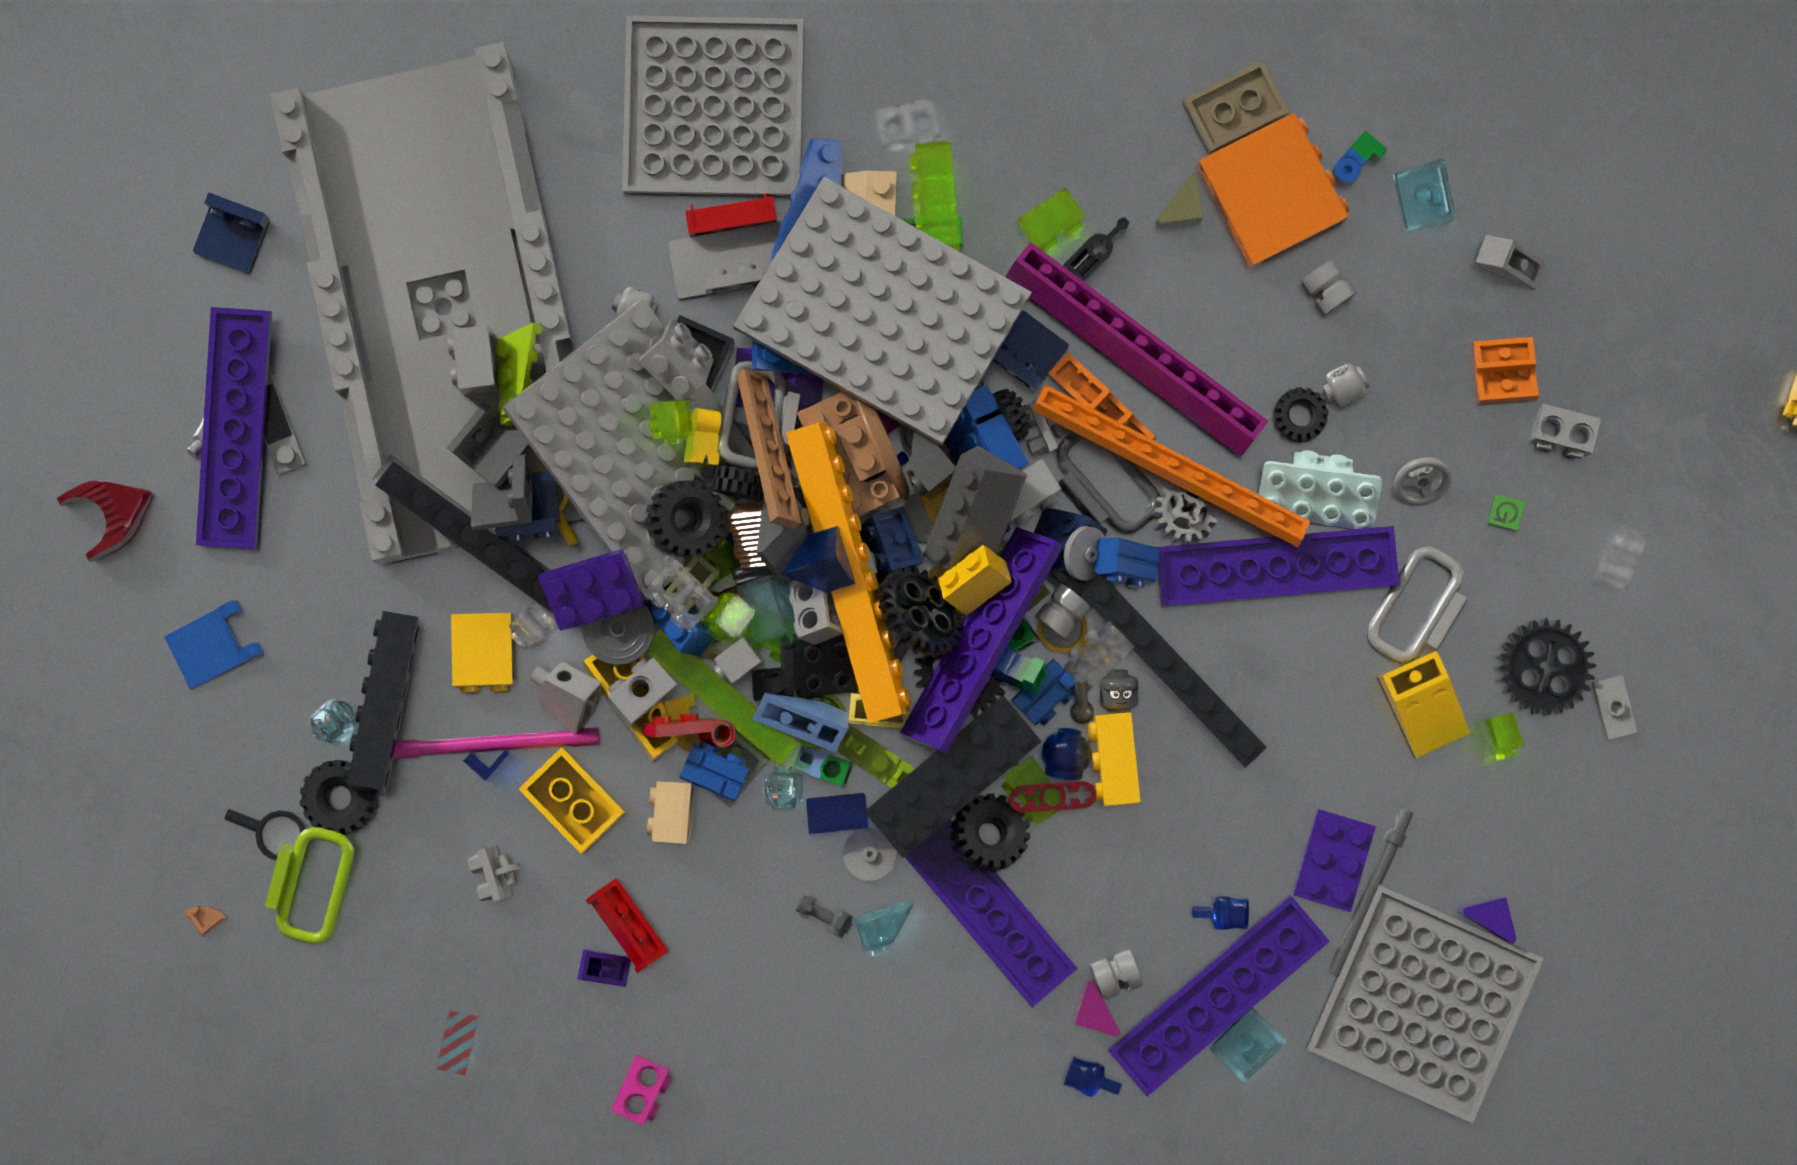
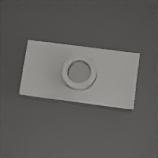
M1623 675L1592 682L1607 740L1638 733Z

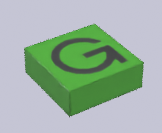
M1496 494L1488 524L1518 531L1525 502Z

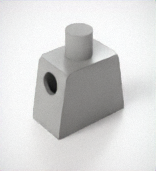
M565 662L559 663L552 672L541 665L536 667L530 680L542 687L538 701L540 706L576 734L593 715L601 682Z

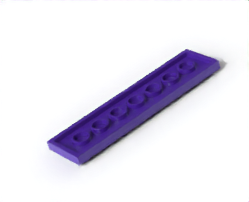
M211 307L196 545L257 549L272 311Z
M1394 526L1308 533L1304 535L1298 547L1276 536L1157 547L1160 550L1157 566L1161 607L1400 585Z
M1019 527L1015 528L999 556L1006 561L1012 582L965 616L961 623L964 628L959 631L962 638L957 641L958 645L941 658L899 732L900 734L912 741L947 754L1064 547L1063 545L1048 537Z
M949 819L908 853L905 858L1033 1008L1078 968L997 873H992V870L987 873H981L980 867L974 870L969 868L968 866L971 862L968 860L963 863L961 862L959 857L962 856L960 850L954 852L952 847L956 844V840H951L950 838L954 828H951L953 821Z
M1290 895L1115 1043L1108 1051L1148 1097L1330 941Z

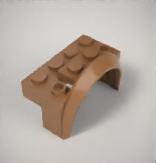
M842 391L797 412L803 427L819 422H828L829 427L831 426L834 429L837 440L834 446L837 456L840 455L843 460L845 472L842 474L845 484L850 486L853 494V501L851 502L853 512L859 518L875 510L882 511L908 499L910 496L909 485L875 408ZM859 415V416H857V417H854V418H852V419H850V420H848V421H846V422L840 424V422H842V421H844V420H846V419H848V418H850V417H852V416ZM885 471L884 475L878 478H875L869 482L864 481L874 475H877Z

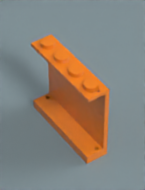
M1295 112L1200 159L1197 164L1251 269L1261 265L1264 260L1339 222H1346L1349 217L1347 213L1350 211L1343 196L1338 197L1333 188L1336 186V182L1330 170H1324L1320 163V160L1323 159L1322 154L1315 143L1311 145L1306 136L1309 133L1308 127L1303 118H1297Z

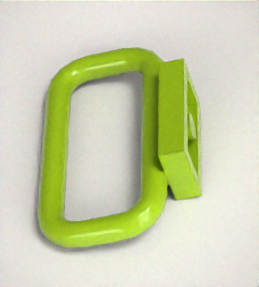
M311 827L298 835L295 845L283 843L278 853L264 907L274 910L278 907L276 924L284 936L315 945L327 941L332 936L354 858L352 843L345 835L324 828ZM312 839L336 844L342 850L322 929L316 933L294 928L288 922V915L308 842Z

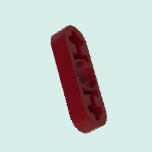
M1086 781L1020 785L1010 792L1008 800L1011 808L1020 813L1084 809L1094 803L1096 790L1092 784ZM1069 786V793H1076L1079 791L1080 786H1084L1085 791L1090 792L1091 797L1086 798L1084 804H1081L1078 798L1069 799L1071 805H1065L1066 793L1063 787ZM1049 788H1055L1061 794V800L1055 806H1050L1044 801V793ZM1033 789H1040L1038 799L1041 807H1034L1036 801L1026 802L1024 808H1021L1018 802H1014V797L1019 795L1020 790H1024L1025 795L1032 796L1035 795Z

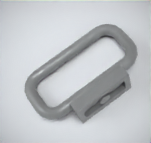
M744 361L735 365L729 374L721 426L718 433V453H720V457L725 462L731 465L758 471L756 459L733 453L729 448V439L739 390L737 374L745 368L766 375L768 379L773 381L775 385L773 405L785 455L790 449L786 432L794 430L800 394L789 391L786 395V381L780 372L752 370V362Z
M1422 547L1415 550L1399 574L1400 585L1391 587L1369 625L1368 639L1371 645L1380 653L1401 663L1417 659L1426 645L1431 650L1438 652L1467 603V597L1458 593L1464 580V571L1460 563L1453 557L1433 547ZM1429 558L1448 568L1452 573V579L1412 647L1407 651H1402L1383 641L1380 637V629L1419 563L1423 559Z

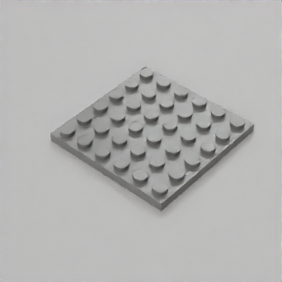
M626 15L622 192L764 196V193H767V196H791L793 190L796 189L801 174L799 171L801 168L804 19Z
M1379 885L1306 1050L1473 1124L1544 958Z

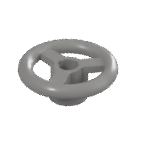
M1424 457L1413 460L1404 465L1397 473L1394 480L1395 493L1402 501L1408 504L1425 505L1441 498L1450 488L1452 483L1451 469L1445 462L1436 458ZM1441 471L1443 473V482L1433 492L1430 487L1432 479ZM1403 486H1415L1417 489L1422 490L1424 496L1409 495L1404 491Z

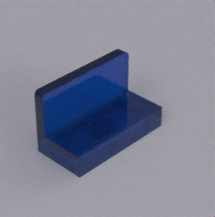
M505 750L490 766L478 754L470 752L463 762L482 779L492 782L515 755Z
M864 793L816 797L806 800L809 834L869 828L868 816L864 812L867 809Z

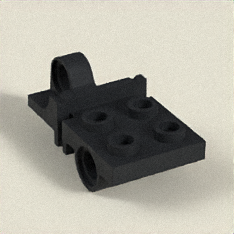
M797 634L793 635V643H791L788 636L784 635L780 639L781 667L751 670L754 701H760L764 693L794 697L796 692L799 698L858 692L857 681L843 634L815 645L799 639Z

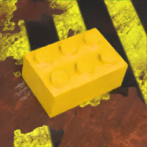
M1131 712L1094 716L1092 718L1093 723L1088 724L1089 742L1095 741L1096 753L1091 754L1092 771H1098L1099 783H1094L1096 790L1095 801H1101V807L1140 803Z
M563 747L519 788L524 796L580 854H584L626 813Z

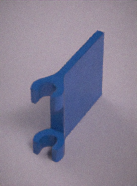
M231 600L214 611L164 636L190 690L263 654L258 642H253L242 649L239 646L226 619L242 611L237 600Z

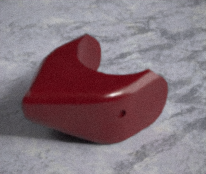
M93 480L63 493L57 498L60 506H66L83 500L93 501L103 511L106 519L105 533L102 540L85 554L87 560L92 562L128 542L140 523L152 497V492L114 482Z

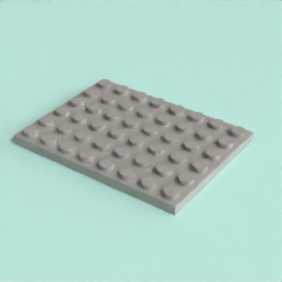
M823 177L734 323L733 329L942 446L1031 296V291Z
M640 299L509 401L502 409L608 552L624 549L643 599L649 600L672 582L694 556L668 554L663 551L664 547H658L654 543L656 538L655 536H649L648 530L651 529V525L646 524L645 519L650 517V512L646 511L647 506L653 504L652 496L655 493H659V489L662 486L670 485L671 482L691 480L703 482L704 486H711L714 466L683 463L689 422L694 408L720 411L722 417L723 407L705 383L680 404L639 363L640 357L662 338L665 331L664 326L645 300ZM733 422L729 439L730 450L733 453L756 459L753 448ZM719 456V464H718L719 466H727V467H735V468H737V469H744V468L737 467V466H734V465H731V464L725 462V461ZM719 494L722 500L718 503L720 506H725L726 512L722 513V519H726L736 504L758 501ZM683 506L676 511L674 519L680 529L689 530L694 526L696 516L691 508ZM726 525L721 526L720 530L724 531L722 538H716L717 544L731 534L727 531Z

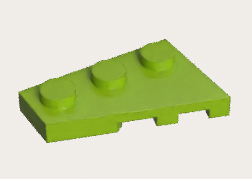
M533 322L497 339L496 354L498 362L497 382L499 386L498 409L500 412V425H514L502 407L533 383L532 379H530L532 363H537L539 352L534 351L536 335H541L543 324Z

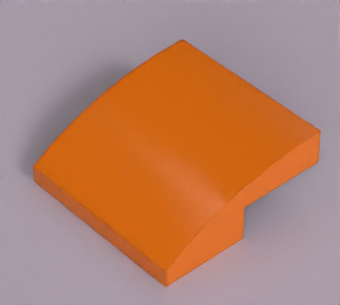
M1533 337L1473 342L1478 405L1538 400L1539 392L1535 371L1537 363Z

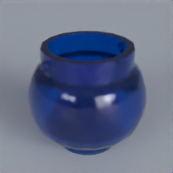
M1058 728L1057 733H1052L1046 737L1042 746V761L1045 764V774L1065 780L1082 779L1083 770L1090 764L1092 749L1090 742L1081 736V731L1073 728Z

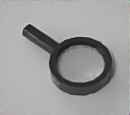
M228 809L224 818L226 821L256 832L255 838L258 848L262 854L272 860H277L283 843L295 845L298 835L306 829V825L299 816L283 810L270 812L259 821Z

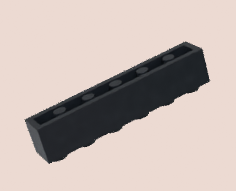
M383 611L381 620L376 619L373 636L377 637L375 648H370L367 665L371 666L369 677L364 676L361 693L365 694L364 704L358 705L355 722L359 723L358 733L352 734L349 751L353 752L351 763H346L343 780L347 781L349 790L381 796L386 795L420 629V621L417 616Z

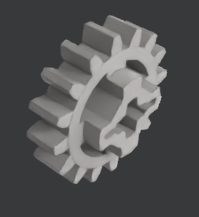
M1172 482L1169 489L1164 487L1161 490V497H1157L1154 502L1158 508H1155L1153 511V516L1160 517L1155 525L1156 527L1164 526L1165 530L1162 534L1164 537L1171 533L1174 543L1179 538H1183L1184 544L1188 545L1192 537L1198 543L1202 539V534L1207 537L1211 533L1210 527H1214L1217 523V519L1213 516L1217 515L1219 508L1211 507L1213 503ZM1171 499V505L1173 509H1171L1170 512H1167V505L1169 500ZM1204 512V520L1200 525L1199 522L1201 520L1198 515Z

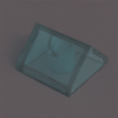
M1438 159L1394 174L1406 231L1449 224L1456 218L1444 159Z
M772 574L737 586L754 644L795 632L794 610L789 599L791 594L789 583L781 585Z
M1251 1008L1226 1030L1209 1049L1240 1082L1246 1083L1287 1040L1255 1009Z

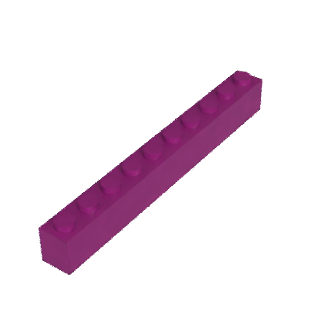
M1032 242L1017 257L1005 277L1031 291L1030 298L1240 457H1242L1268 423V420Z

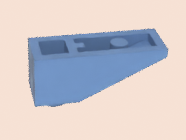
M764 693L753 716V720L835 753L848 729V712L821 701Z

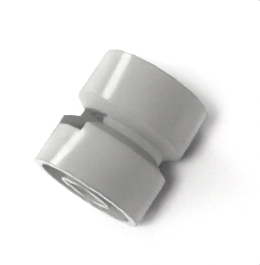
M1333 259L1314 270L1302 280L1311 294H1317L1316 302L1325 315L1357 293L1348 279H1341L1342 271Z
M1060 583L1051 595L1053 602L1045 603L1035 617L1065 640L1075 628L1074 620L1082 619L1091 606L1068 587Z
M1130 950L1114 955L1113 961H1108L1105 958L1090 964L1104 1001L1118 996L1121 989L1129 992L1143 986Z

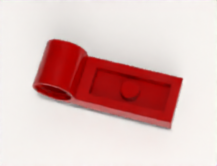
M697 713L680 714L679 720H671V716L653 717V722L642 723V732L646 736L664 737L698 733L701 741L718 747L731 745L736 736L735 727L731 722L714 718L700 719ZM718 727L719 735L715 739L714 732L715 729Z

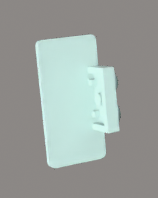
M1309 450L1302 452L1294 451L1292 464L1274 461L1265 462L1259 495L1309 520L1312 524L1348 529L1374 528L1382 479L1375 475L1353 473V459H1348L1343 455L1325 456L1318 455L1316 452Z

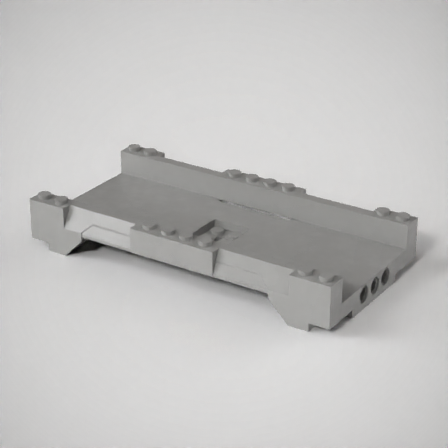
M504 42L474 48L476 56L303 94L299 88L269 94L281 150L287 159L310 262H306L332 383L334 391L340 396L362 500L359 502L370 556L371 560L378 565L461 548L375 486L373 476L390 454L470 512L472 510L473 484L488 482L450 452L447 447L483 402H486L500 414L498 409L499 392L464 396L459 389H456L455 385L453 386L451 367H456L455 359H452V356L449 355L447 338L452 337L451 329L488 325L494 335L496 352L498 338L532 323L512 237V229H515L535 323L543 324L541 335H538L540 344H536L535 340L534 351L539 352L537 363H532L530 379L534 383L573 352L572 338L527 145L518 89L510 56ZM343 267H348L373 380L371 382H367L343 276ZM442 301H449L452 304V309L447 315L437 314V306ZM531 448L526 455L530 472L538 468H546ZM557 483L558 501L560 505L563 499L564 491ZM570 500L566 509L562 511L567 521L572 522L584 519Z

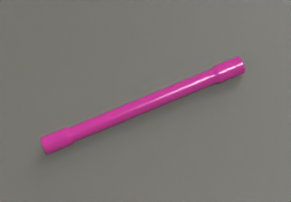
M599 727L580 728L576 734L569 730L425 741H396L393 759L541 747L600 745Z

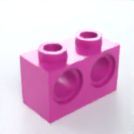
M638 1054L635 1055L610 1111L642 1126L646 1123V1120L652 1122L660 1106L655 1103L659 1092L666 1093L672 1080L671 1077L667 1076L670 1069ZM652 1069L656 1072L658 1077L656 1084L648 1086L642 1082L641 1074L643 1070ZM637 1096L643 1099L645 1103L643 1112L634 1113L629 1109L628 1103L630 1098Z

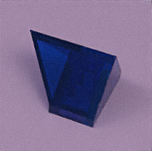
M838 526L808 535L781 574L825 593L856 584Z

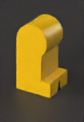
M694 408L690 417L683 463L703 466H716L719 464L720 453H717L718 433L721 426L720 411Z
M694 694L664 702L671 720H679L680 714L691 713L690 707L697 705ZM698 733L676 735L677 744L684 751L689 752L693 743L697 745L701 743Z

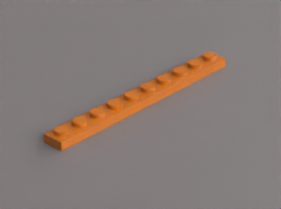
M1044 385L1032 411L1296 547L1302 542L1310 523L1309 520L1052 387Z

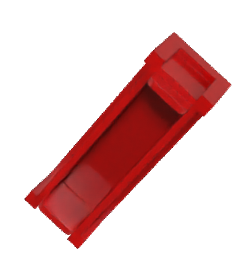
M764 193V198L695 210L694 206L690 205L691 210L685 211L690 237L777 222L773 196L767 197V193Z
M617 878L585 900L588 905L591 904L633 962L636 973H639L668 952Z

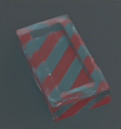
M449 1010L436 1069L464 1076L467 1074L480 1016Z

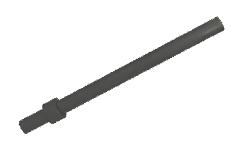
M1402 809L1394 829H1390L1386 837L1387 845L1329 970L1330 973L1338 977L1379 885H1382L1398 847L1403 846L1407 837L1404 834L1414 814L1408 810Z

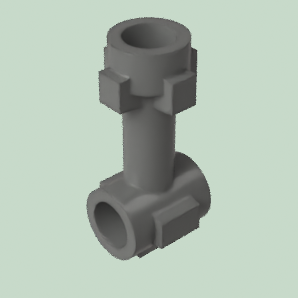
M804 895L796 909L797 912L801 913V917L807 919L811 915L829 924L827 931L840 938H843L844 934L848 933L852 925L851 920L853 916L839 909L833 914L816 905V898Z

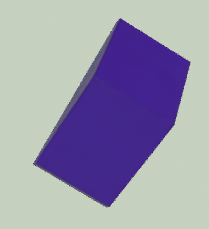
M1506 897L1461 907L1458 911L1459 914L1511 944L1515 943L1517 937Z
M583 949L577 979L626 987L631 960L627 956Z

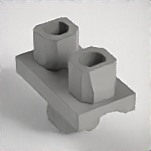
M1035 399L1028 402V410H1025V413L1030 414V420L1027 422L1031 426L1035 424L1039 435L1026 440L1031 455L1044 452L1051 454L1057 451L1058 446L1050 428H1053L1057 437L1063 435L1064 430L1060 424L1050 419L1046 421L1044 416L1032 411L1037 401Z
M497 845L477 850L478 854L468 859L467 862L473 874L483 871L487 883L478 885L476 889L479 900H493V902L513 897L510 884L515 883V878L512 871L520 869L519 863L510 865L507 854L500 856Z

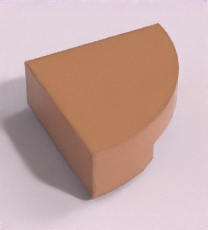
M209 906L193 907L184 912L201 936L207 934L227 918L221 911Z

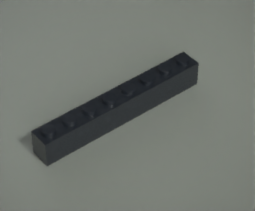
M390 454L373 476L375 486L552 613L538 579L540 573L550 571L549 568L512 541L505 542V536L496 537L494 528L472 530L471 512Z
M1099 575L1079 594V597L1091 606L1090 609L1242 769L1246 768L1267 748L1110 582H1106V578L1103 575Z

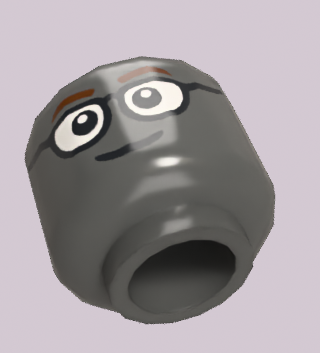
M1113 669L1110 670V675L1104 676L1101 679L1100 704L1107 708L1108 713L1131 712V709L1138 705L1139 681L1136 677L1128 675V670Z

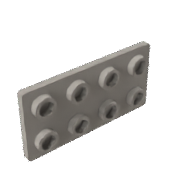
M783 221L669 241L668 248L677 298L685 299L757 286L771 264V255Z

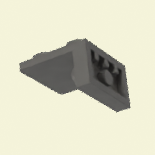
M525 455L513 456V469L508 470L509 479L504 481L501 486L495 487L490 482L473 484L472 530L532 523L533 478Z

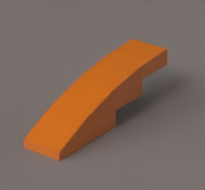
M1069 352L1048 372V375L1071 398L1154 441L1156 440V436L1134 417V414Z

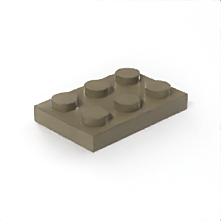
M1263 59L1183 99V103L1209 153L1289 114V110Z

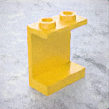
M451 614L452 686L460 687V693L478 692V687L490 686V692L508 691V686H515L512 665V626H514V614Z

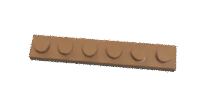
M744 368L737 374V379L770 523L795 529L801 524L768 379L766 375Z

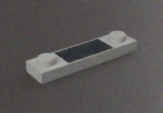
M269 368L264 441L277 475L280 476L307 464Z

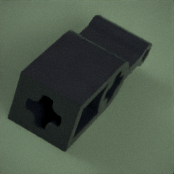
M1122 217L1108 235L1099 233L1091 236L1063 266L1086 283L1108 261L1113 251L1112 241L1119 234L1127 231L1129 221ZM1094 243L1098 246L1103 243L1105 245V254L1101 252L1093 253Z

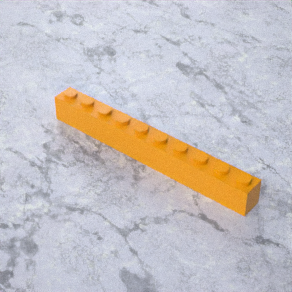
M819 422L786 432L868 723L910 712L911 697L907 688H904L901 676H903V670L900 661L895 659L892 649L895 645L893 635L890 630H887L885 621L881 618L886 612L878 608V605L882 603V601L878 600L876 593L878 582L874 572H870L867 561L870 559L867 545L862 543L860 537L861 522L858 515L854 514L852 509L853 494L850 486L846 485L842 473L845 472V467L841 456H837L834 444H836L837 440L834 429L831 426L829 427L828 422Z

